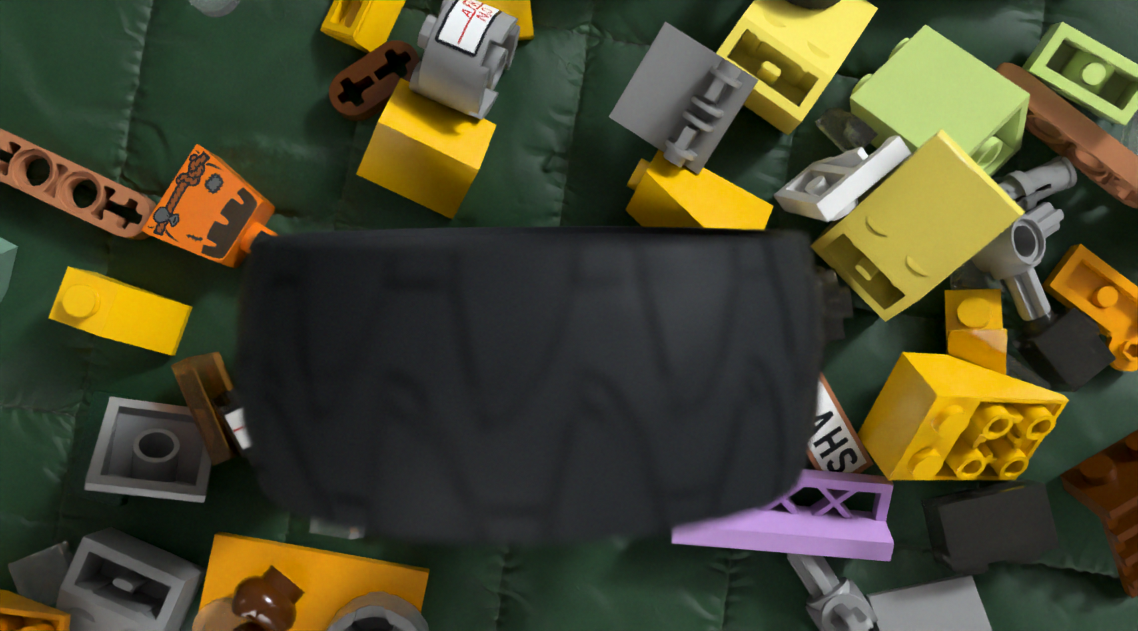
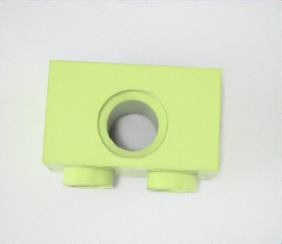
M1064 22L1052 24L1022 67L1053 91L1111 124L1126 126L1138 109V64Z

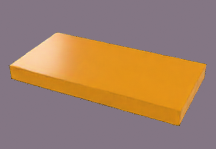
M219 531L214 535L195 631H233L238 625L253 621L248 616L238 617L232 612L231 601L235 587L244 578L262 576L271 565L305 592L295 604L297 610L296 621L288 631H326L339 609L354 598L364 596L369 592L385 591L390 595H397L414 605L421 614L430 569Z

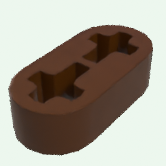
M391 40L338 73L333 78L329 87V98L334 108L344 118L351 121H363L384 109L400 78L395 72L388 74L381 80L379 78L391 70L388 61L392 57L397 56L400 61L410 59L405 65L408 74L402 77V79L410 82L412 73L420 62L416 50L410 44L401 40ZM372 82L375 83L362 92L361 95L365 102L360 106L356 107L351 101L342 103L348 98L345 90L348 86L354 84L360 90Z

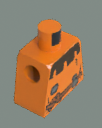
M196 144L141 231L214 262L236 269L248 254L253 237L277 234L265 227L274 213L275 207L221 158Z

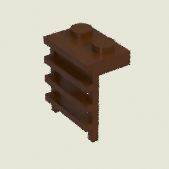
M1138 430L1060 474L1065 491L1100 517L1124 591L1132 599L1138 596Z

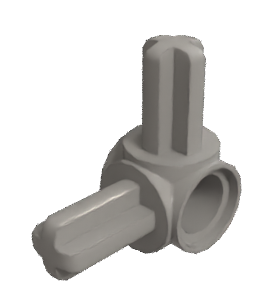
M1043 202L1029 212L1023 213L1018 220L971 257L974 265L979 270L991 273L993 279L1005 280L1017 311L1025 321L1042 317L1049 313L1051 308L1034 269L1044 256L1046 249L1045 238L1056 232L1060 228L1059 221L1064 219L1063 211L1061 209H1054L1050 202Z
M787 553V559L810 594L806 599L807 605L805 608L819 631H868L873 627V623L878 621L873 609L853 580L847 577L837 578L824 556Z

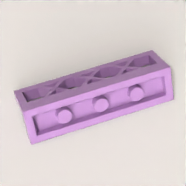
M804 469L798 486L778 502L774 501V504L756 512L731 520L671 532L672 543L890 562L894 541L887 526L886 518L894 484L892 480H887L885 476ZM803 487L818 488L825 496L811 506H798L790 499L791 495ZM858 491L876 493L872 512L849 510L843 501Z

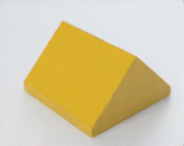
M400 78L378 120L356 175L453 220L480 169L496 124L484 118L481 120L421 96L409 89L410 82Z

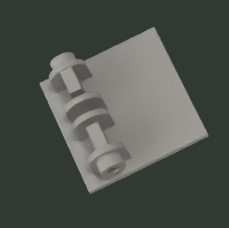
M665 22L609 117L663 151V157L679 167L684 165L699 174L757 84L758 79Z

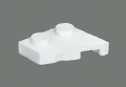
M897 135L887 138L869 156L861 146L846 151L839 156L813 162L777 191L774 197L786 212L826 222L835 221L849 214L857 206V198L907 158L911 152L901 137Z

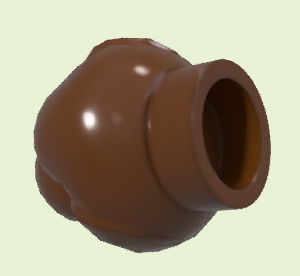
M273 565L262 576L244 578L235 587L231 601V610L234 615L238 617L248 616L253 621L242 623L233 631H288L296 621L297 610L295 604L305 592Z

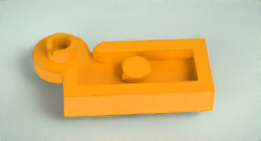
M1082 244L1071 246L1041 285L1043 290L1107 337L1104 344V356L1112 368L1118 371L1129 372L1138 370V286Z

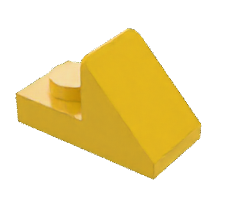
M1001 289L945 290L946 355L1006 375L1007 330L1003 329Z

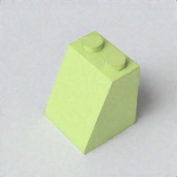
M925 24L911 39L905 38L901 40L892 50L888 61L873 75H865L856 84L850 96L852 124L876 149L887 138L897 135L901 137L911 154L942 129L991 178L1021 148L1030 94Z

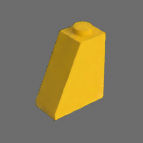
M661 150L657 151L651 163L641 158L627 183V187L635 192L625 210L642 227L765 229L774 207L704 167L697 174L684 165L679 167L663 157L664 152Z

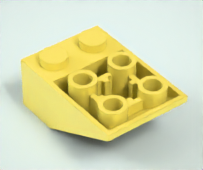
M754 0L716 54L758 79L757 84L743 105L789 136L803 121L827 87L878 8L867 0H840V2L826 9H807L791 4L786 0Z
M941 129L857 199V206L846 216L833 221L810 247L886 322L929 293L1018 220L1024 211Z

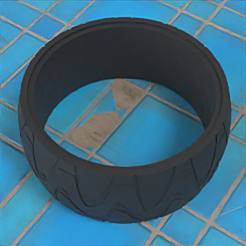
M545 226L345 230L253 237L245 265L247 267L246 273L243 275L238 297L235 368L240 395L242 424L262 488L273 502H278L285 509L329 525L336 524L341 528L372 534L381 533L386 536L408 539L482 544L485 542L492 544L574 543L657 535V533L676 532L702 527L704 524H715L731 520L774 504V501L778 502L790 494L792 489L794 490L800 483L819 417L821 380L825 358L821 294L813 268L807 235L794 231L743 228Z

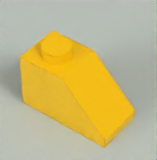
M67 267L48 318L100 337L175 356L193 307L96 272Z

